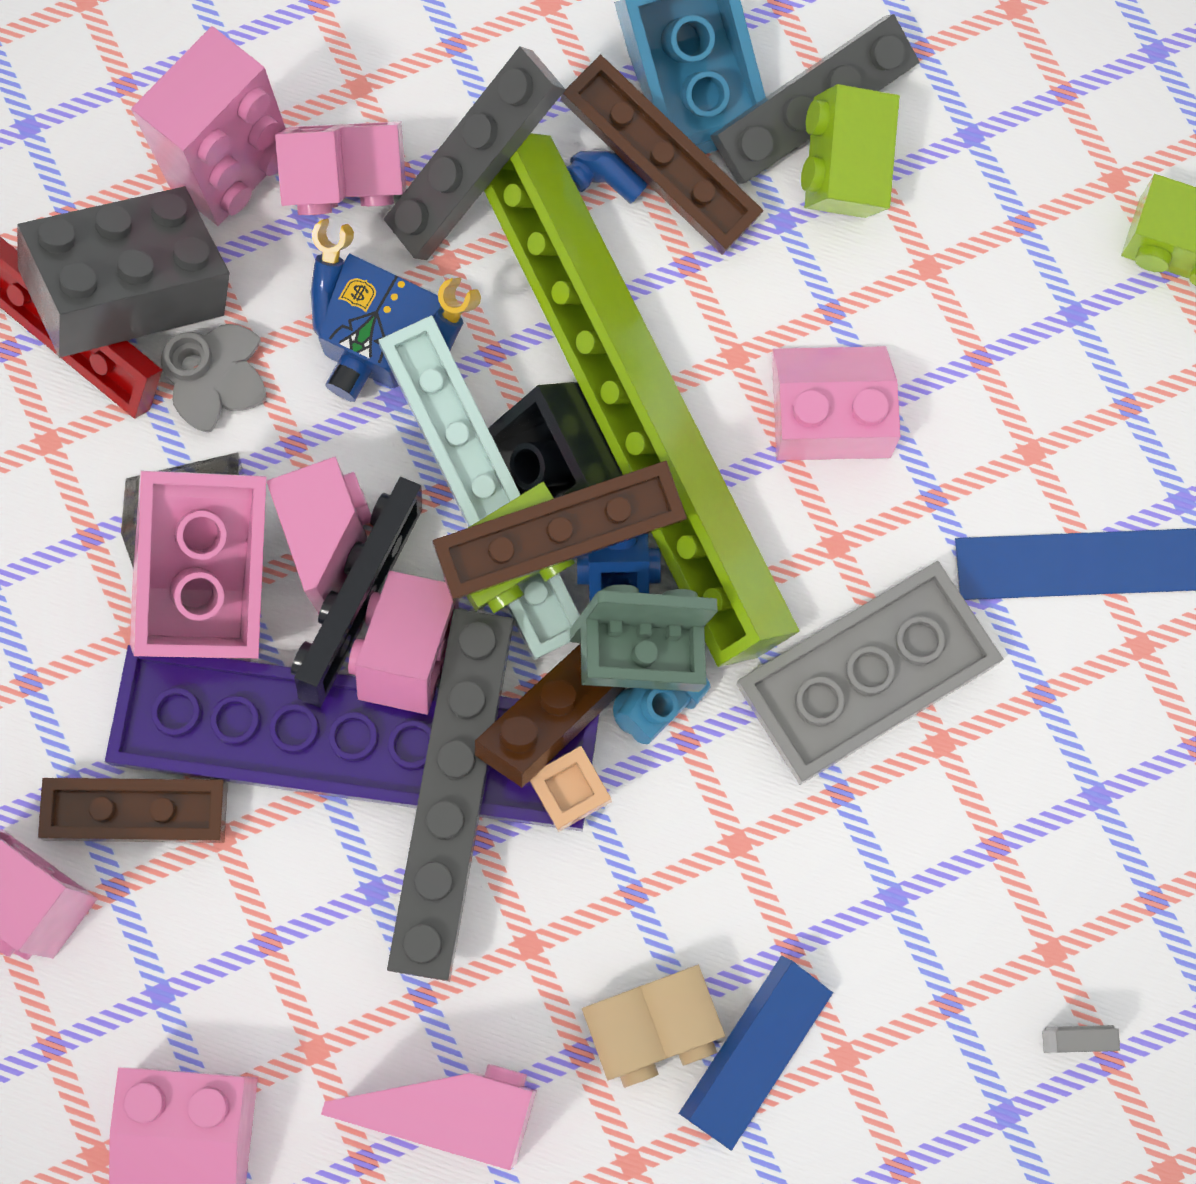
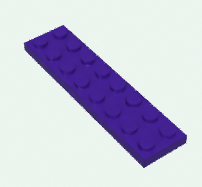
M128 645L104 762L111 766L210 780H225L232 783L417 808L439 688H436L429 713L426 715L358 700L356 676L338 674L321 708L298 698L295 676L291 674V667L227 658L134 656L130 645ZM501 696L497 720L519 699ZM600 713L549 763L582 746L593 765ZM491 766L488 767L480 817L555 828L530 781L521 788ZM585 818L565 829L583 832Z

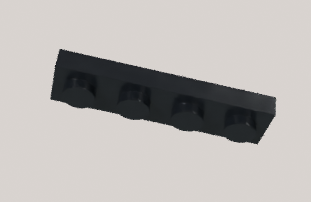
M400 476L390 495L382 493L378 498L370 518V525L374 526L365 543L357 541L354 544L345 564L344 573L348 576L339 593L332 590L327 595L318 616V623L322 626L313 643L303 642L293 660L291 674L295 676L297 694L300 700L321 708L365 623L367 606L371 595L374 592H381L389 570L392 571L422 513V485Z

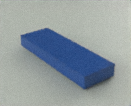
M781 955L678 1114L732 1151L834 992L794 961Z

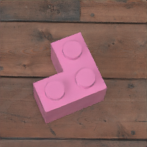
M402 121L289 127L275 134L281 206L297 205L298 215L332 213V208L338 207V203L346 197H360L361 206L394 204V195H403L406 191Z

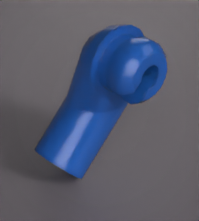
M580 151L570 157L571 164L566 166L579 192L585 191L591 182L607 183L629 204L633 203L648 185L616 153L611 151Z

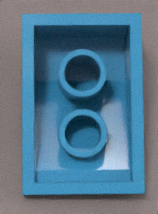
M618 0L614 2L628 55L643 95L705 154L717 151L718 149L710 135L766 97L741 1Z

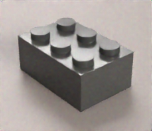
M185 186L17 224L18 270L59 358L221 317L225 314L230 272Z

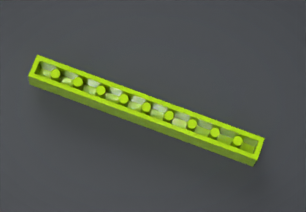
M530 133L484 190L487 199L622 474L625 475L667 460L687 519L651 533L678 588L693 590L697 592L698 597L717 599L718 612L704 626L705 643L717 667L758 658L794 636L800 630L550 135Z

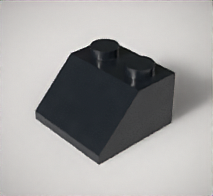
M578 382L537 385L488 428L520 495L544 482L553 498H557L623 475Z

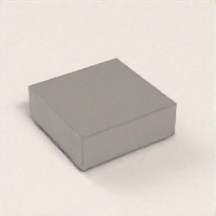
M1114 1025L1048 1027L1045 1028L1046 1031H1042L1044 1053L1121 1051L1119 1028H1115Z

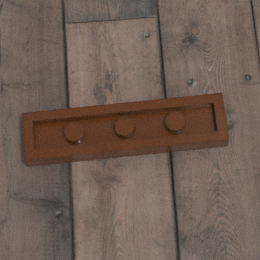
M601 54L561 95L560 101L721 255L762 215L764 210Z
M666 460L432 540V545L451 599L454 601L683 522L687 517Z

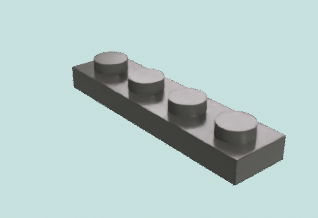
M895 14L886 15L711 134L710 137L737 184L747 183L810 139L811 134H808L806 131V115L816 95L836 84L880 91L919 64L920 61Z
M521 46L518 47L383 220L413 258L428 260L566 90L533 50Z

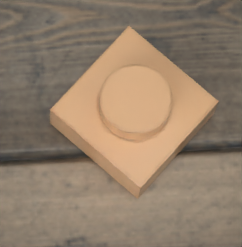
M582 746L544 766L530 780L532 787L558 832L612 802L609 793Z

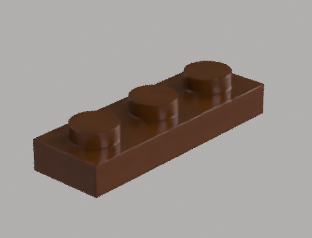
M580 643L475 740V756L523 788L601 713L625 687L582 685Z
M42 778L38 839L43 841L225 843L228 783L225 780Z

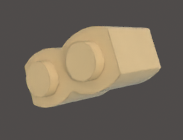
M699 964L581 1008L607 1081L620 1077L624 1088L659 1075L655 1063L675 1055H679L682 1066L718 1053L713 1041L725 1037Z

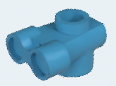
M706 678L707 685L700 692L642 688L624 689L614 701V719L617 725L624 732L631 734L637 742L646 745L650 744L684 708L694 709L711 688L710 682Z

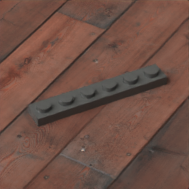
M460 609L453 610L387 965V971L448 982L451 980L489 767L488 764L475 756V740L498 717L514 627L513 618Z

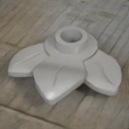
M225 324L220 325L205 335L195 332L180 333L172 337L165 345L161 354V366L166 377L174 384L173 406L190 426L199 431L209 433L215 428L222 408L230 411H242L255 408L265 402L267 396L263 380L255 368L247 362L254 355L261 342V338L256 333L240 325ZM191 355L201 357L199 365L194 369L186 370L182 368V363L186 357Z

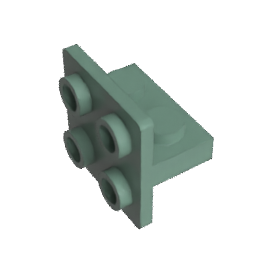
M613 585L598 591L570 628V642L581 643L582 685L700 692L707 685L704 626L718 612L717 599L698 597L697 592L688 589H674L663 594L639 593V589L631 585Z

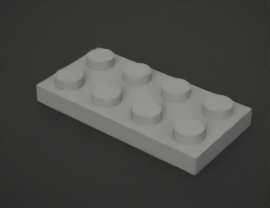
M936 561L740 678L736 685L798 784L802 785L999 665L1004 658L940 562Z

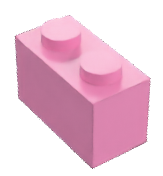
M389 570L382 592H374L369 599L365 620L366 626L369 628L365 639L357 638L354 641L349 656L348 673L356 675L358 700L428 715L443 669L453 610L459 609V599L452 601L446 582Z

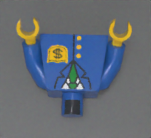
M326 218L316 223L312 230L313 243L318 250L322 251V254L317 255L315 258L310 290L312 326L314 332L318 335L324 354L337 362L325 386L342 399L355 402L368 378L389 388L399 386L379 346V339L432 315L449 351H451L464 324L461 314L476 309L481 302V294L478 289L469 290L461 305L455 296L456 289L461 283V277L444 281L439 288L438 295L350 253L344 261L339 257L340 250L346 249L351 245L354 239V231L349 224L342 225L339 233L340 240L338 244H334L327 237L329 219Z

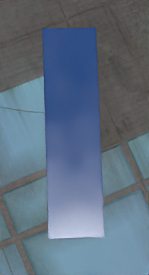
M1196 528L955 538L959 592L964 600L1196 591Z

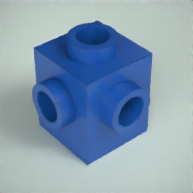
M648 534L581 556L577 558V584L589 585V603L598 591L613 585H631L638 588L639 593L649 594V584H661L660 549L649 548Z

